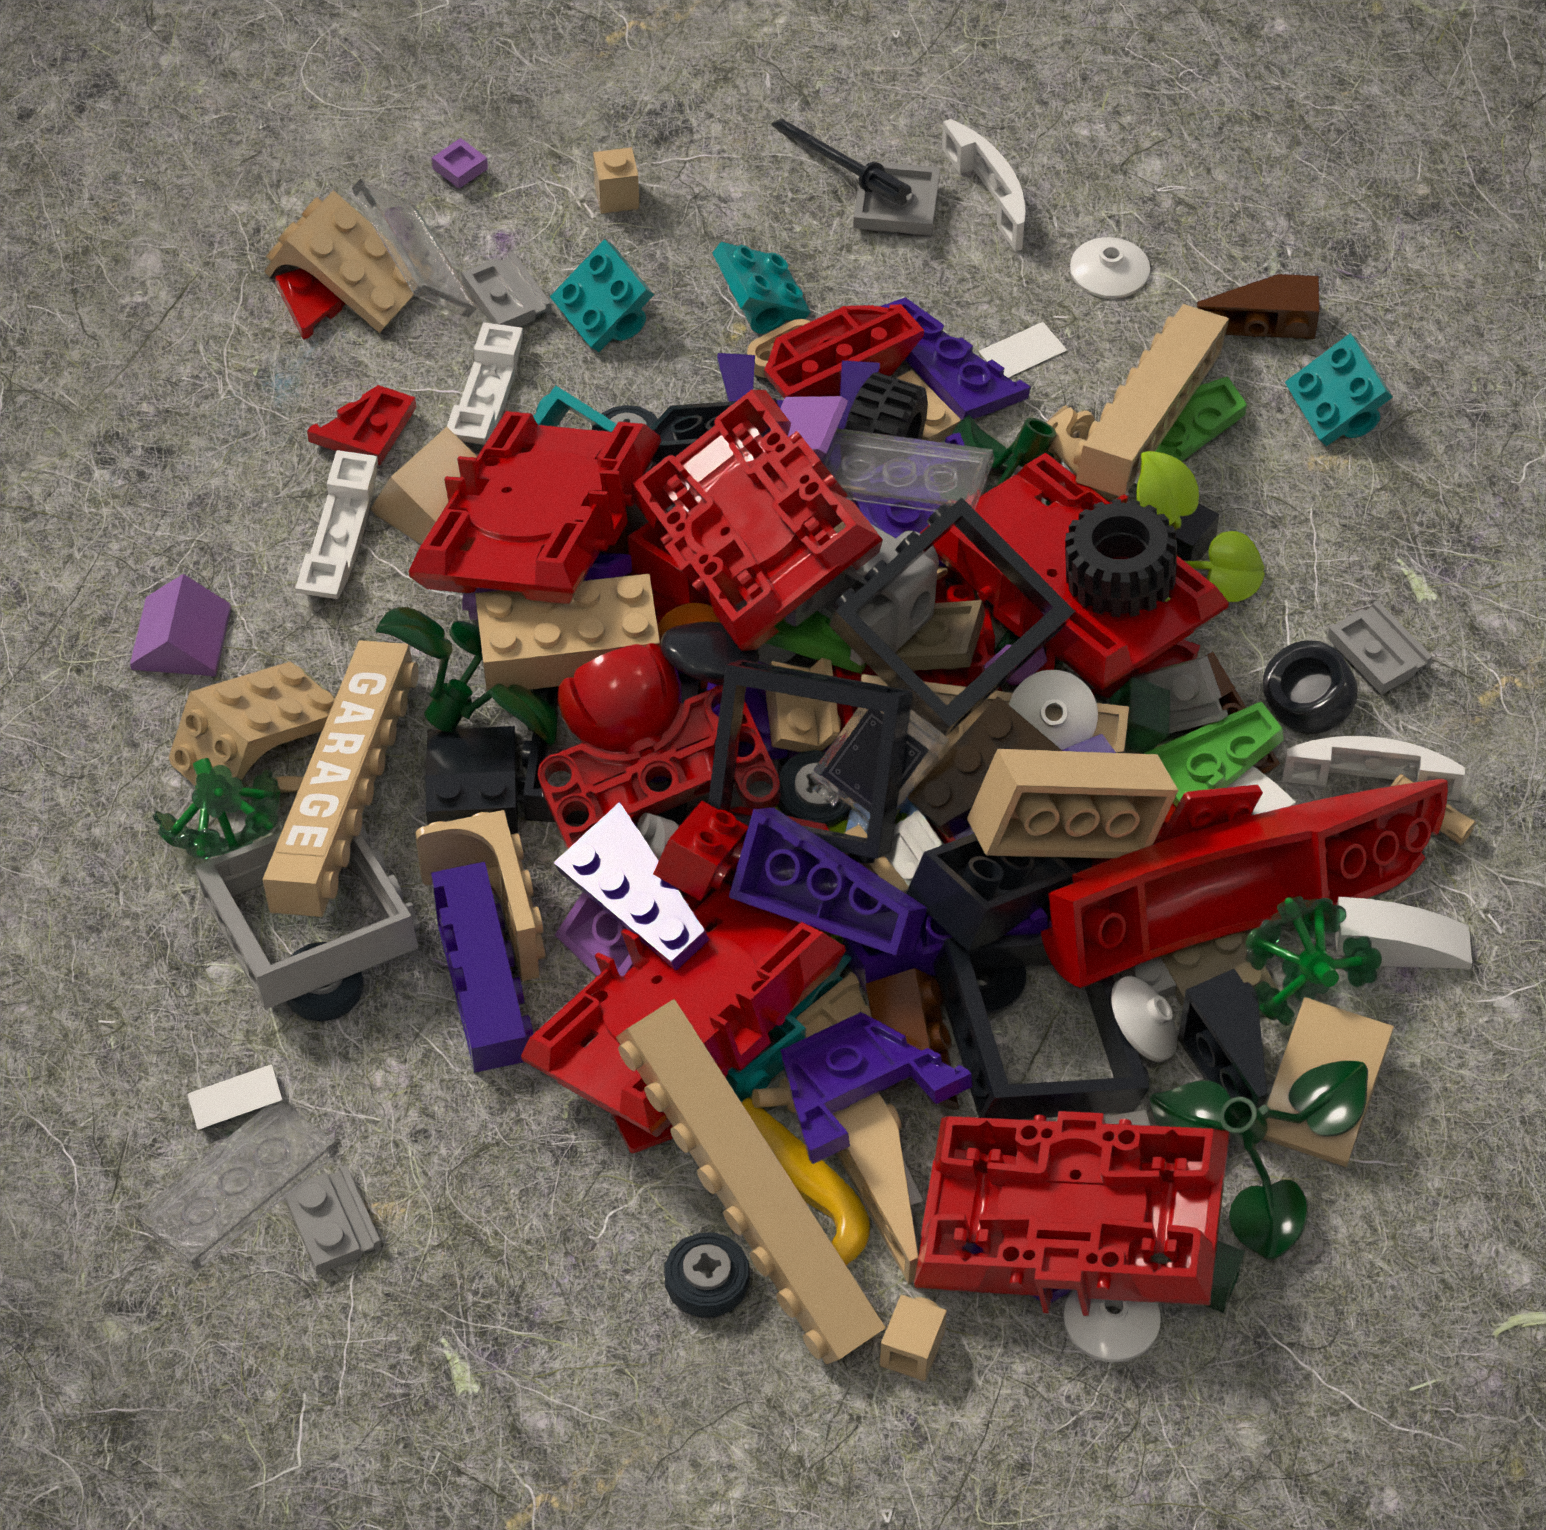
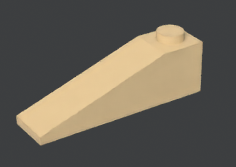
M878 1091L851 1104L844 1110L833 1113L834 1117L848 1132L850 1142L849 1147L836 1154L907 1283L910 1284L915 1281L918 1251L899 1130L902 1126L892 1103L886 1105Z

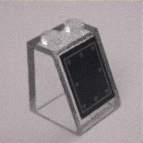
M859 707L811 772L810 777L816 783L812 790L832 806L837 801L841 802L852 811L848 818L854 824L860 825L868 833L884 712ZM910 710L896 816L908 802L907 797L941 760L949 747V738L912 710Z

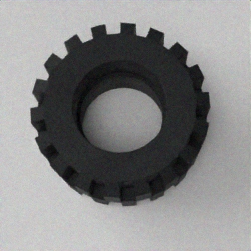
M878 372L871 374L858 391L844 428L841 443V464L844 472L863 478L894 462L900 465L915 457L927 417L928 401L924 387Z
M1121 499L1112 500V504L1107 505L1100 502L1093 505L1094 510L1085 509L1079 513V520L1071 522L1069 533H1066L1065 538L1066 583H1069V591L1072 596H1078V603L1085 608L1093 606V612L1102 615L1104 612H1109L1111 617L1121 618V614L1129 613L1130 617L1140 615V610L1143 609L1149 612L1157 608V601L1164 602L1169 597V590H1173L1176 583L1177 540L1174 526H1169V519L1165 514L1157 515V508L1151 505L1142 507L1140 506V501L1130 500V503H1121ZM1115 557H1128L1129 559H1112V558H1115Z

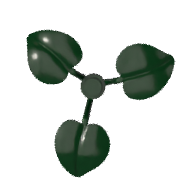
M971 415L965 417L952 433L961 434L972 465L980 468L991 466L995 470H1006L996 486L1011 478L1018 465L1023 468L1026 464L1044 453L1054 458V454L1048 452L1056 436V431L1048 423L1036 418H1027L1015 441L1008 448L985 433L975 423ZM956 488L944 490L940 495L941 504L946 503L949 507L954 505L961 497L967 503L972 502L978 497ZM1045 500L1047 506L1051 505V503Z
M409 607L394 608L383 616L376 628V633L394 636L431 657L441 659L435 687L430 693L433 700L424 712L426 719L433 726L445 732H453L463 717L469 719L476 709L493 698L503 709L538 734L550 747L553 745L557 731V715L555 710L547 701L529 689L517 684H511L507 688L505 685L498 683L472 702L471 696L473 692L467 683L481 660H483L479 627L466 621H455L451 625L449 635L460 648L475 656L460 680L451 679L449 683H444L449 658L453 651L451 641L444 638V629L429 616Z
M1336 1061L1320 1065L1305 1072L1293 1083L1289 1091V1101L1293 1108L1299 1112L1298 1114L1272 1110L1267 1105L1257 1108L1251 1100L1245 1097L1231 1099L1226 1089L1220 1084L1206 1080L1189 1082L1169 1091L1150 1095V1105L1157 1126L1211 1128L1229 1131L1230 1136L1238 1144L1244 1146L1261 1178L1262 1186H1249L1238 1193L1230 1207V1225L1235 1236L1242 1244L1264 1259L1273 1260L1291 1249L1300 1238L1307 1223L1308 1203L1302 1189L1292 1180H1281L1271 1185L1270 1176L1256 1150V1144L1267 1133L1268 1124L1266 1119L1272 1118L1300 1124L1307 1120L1310 1129L1320 1136L1330 1137L1344 1134L1359 1122L1365 1110L1368 1068L1364 1062Z

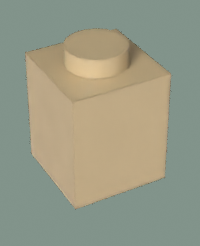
M632 147L593 152L594 184L600 214L639 209V180Z
M901 1294L881 1342L880 1366L926 1381L945 1334L947 1310L940 1308L929 1299L922 1297L913 1299Z

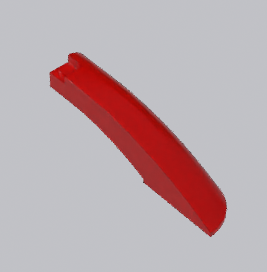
M1435 779L1372 789L1263 812L1171 838L1072 875L1073 884L1049 893L1052 927L1041 931L1047 956L1057 972L1067 982L1082 988L1150 959L1191 945L1253 928L1292 920L1285 905V899L1288 897L1294 900L1302 918L1314 916L1316 905H1322L1325 917L1336 911L1338 897L1368 899L1385 892L1405 881L1425 860V856L1421 852L1427 846L1431 834L1438 835L1442 826L1447 805L1448 780Z

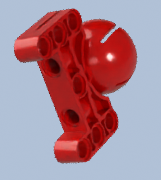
M649 643L645 647L633 644L605 653L577 668L574 678L567 677L561 682L558 688V704L562 718L570 731L582 743L546 757L539 765L538 777L543 795L567 850L619 802L633 823L637 824L643 813L647 812L658 815L709 793L719 717L714 714L713 710L721 703L723 685L715 686L681 703L682 683L678 670L665 659L661 652V647L655 643ZM744 700L739 742H748L755 749L747 757H737L734 786L745 807L751 809L776 808L781 795L779 777ZM557 771H565L571 775L570 781L561 787L550 785L548 779ZM657 776L667 777L672 782L670 787L662 792L652 791L649 789L648 783ZM764 781L770 784L772 790L764 797H755L749 793L748 788L754 782ZM573 811H584L589 815L586 823L581 826L572 827L565 823L566 817Z

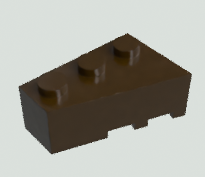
M997 696L907 798L916 810H919L925 818L947 837L951 838L970 827L967 817L997 749L1062 750Z

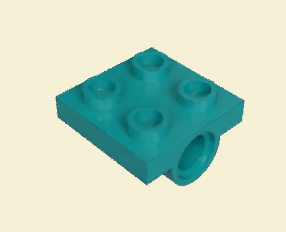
M604 239L550 295V298L592 349L600 352L612 339L617 341L628 340L643 328L646 322V314L642 307L655 294L616 247Z
M720 242L712 252L740 309H742L754 332L766 334L782 326L786 320L806 319L811 313L803 298L802 290L795 283L788 269V263L782 256L773 252L765 253L753 250L745 245L737 246L725 242Z
M1351 333L1285 381L1286 386L1318 439L1326 447L1342 435L1348 438H1357L1369 433L1380 421L1381 416L1378 408L1393 398L1360 342Z

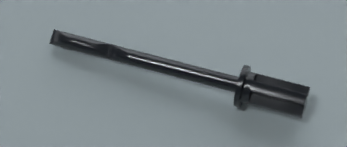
M782 118L772 123L776 129L859 176V186L865 192L875 191L899 205H904L907 202L906 196L912 192L911 186L885 172L884 166L879 162L873 161L864 166Z

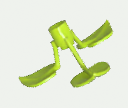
M1155 451L1141 453V470L1136 493L1137 501H1140V506L1142 507L1151 505L1157 508V515L1165 514L1169 519V526H1174L1176 531L1182 524L1180 516L1191 515L1198 507L1199 488L1196 478L1184 463L1171 455ZM1238 531L1222 532L1212 540L1208 551L1210 562L1185 561L1193 569H1208L1207 580L1219 589L1228 602H1239L1252 596L1260 588L1265 576L1264 563L1257 547L1247 535Z

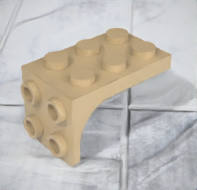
M334 190L323 201L316 197L301 214L302 217L297 223L292 222L278 238L279 242L267 254L266 258L271 262L264 271L271 277L282 265H293L306 270L379 333L431 277Z
M291 661L190 691L170 751L169 761L176 770L196 786L199 780L192 764L200 759L209 758L216 775H224L227 785L239 787L250 767L268 750L277 745L323 731L335 698ZM228 801L223 806L224 808H227L232 806L233 804Z
M504 810L492 813L481 812L472 817L448 822L437 821L417 829L415 833L420 875L424 885H432L431 872L485 861L492 892L497 896L503 908L521 981L539 978L538 960L545 958V949L541 936L543 933L542 919L538 906L533 907L531 897L534 894L528 869H523L521 860H524L520 836L518 833L510 834Z

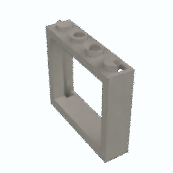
M363 824L359 836H353L350 844L349 861L385 919L272 965L269 963L232 896L263 885L262 879L281 832L194 866L203 900L265 1010L418 948L415 929L420 928V922L415 916L413 905L411 902L403 903L402 890L394 875L387 877L385 874L387 870L383 857L378 848H369L370 841Z

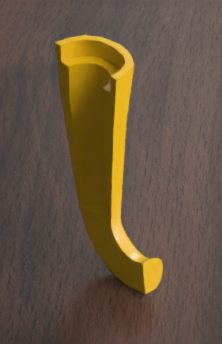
M748 1097L741 1102L804 1201L833 1220L836 1234L831 1243L845 1265H848L864 1250L870 1235V1220L862 1201L854 1190L825 1162L821 1160L812 1164L809 1160L805 1144L763 1108H755L751 1098Z

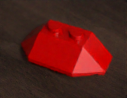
M901 304L890 305L889 308L875 305L843 306L777 337L768 363H766L764 376L784 399L785 397L840 396L842 360L880 363L878 373L891 376L923 338L924 329Z

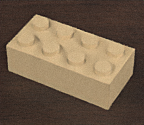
M650 574L583 581L570 604L527 600L522 592L499 590L475 593L486 691L498 683L505 685L507 688L511 684H517L529 690L556 687L565 678H574L577 668L605 653L633 644L645 647L649 643H655L660 646Z
M997 749L967 820L983 851L989 856L1117 858L1153 845L1178 789L1158 754Z

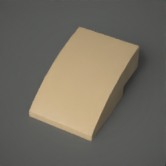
M1304 997L1267 1106L1272 1110L1298 1114L1299 1112L1293 1108L1289 1101V1091L1293 1083L1302 1074L1327 1063L1359 1061L1364 1062L1368 1068L1366 1107L1361 1119L1351 1130L1344 1134L1330 1137L1315 1134L1308 1126L1307 1120L1300 1124L1267 1118L1268 1128L1263 1140L1347 1167L1374 1093L1375 1084L1390 1044L1394 1026Z

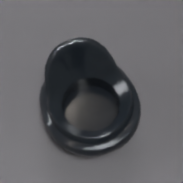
M704 621L672 627L663 634L660 643L661 652L665 659L677 670L692 678L716 685H723L726 664L738 660L757 663L759 661L758 649L741 651L722 623Z
M1314 640L1292 643L1276 653L1264 671L1263 693L1269 707L1285 725L1297 732L1318 734L1329 731L1342 723L1350 715L1356 704L1358 688L1354 674L1344 657L1326 643Z

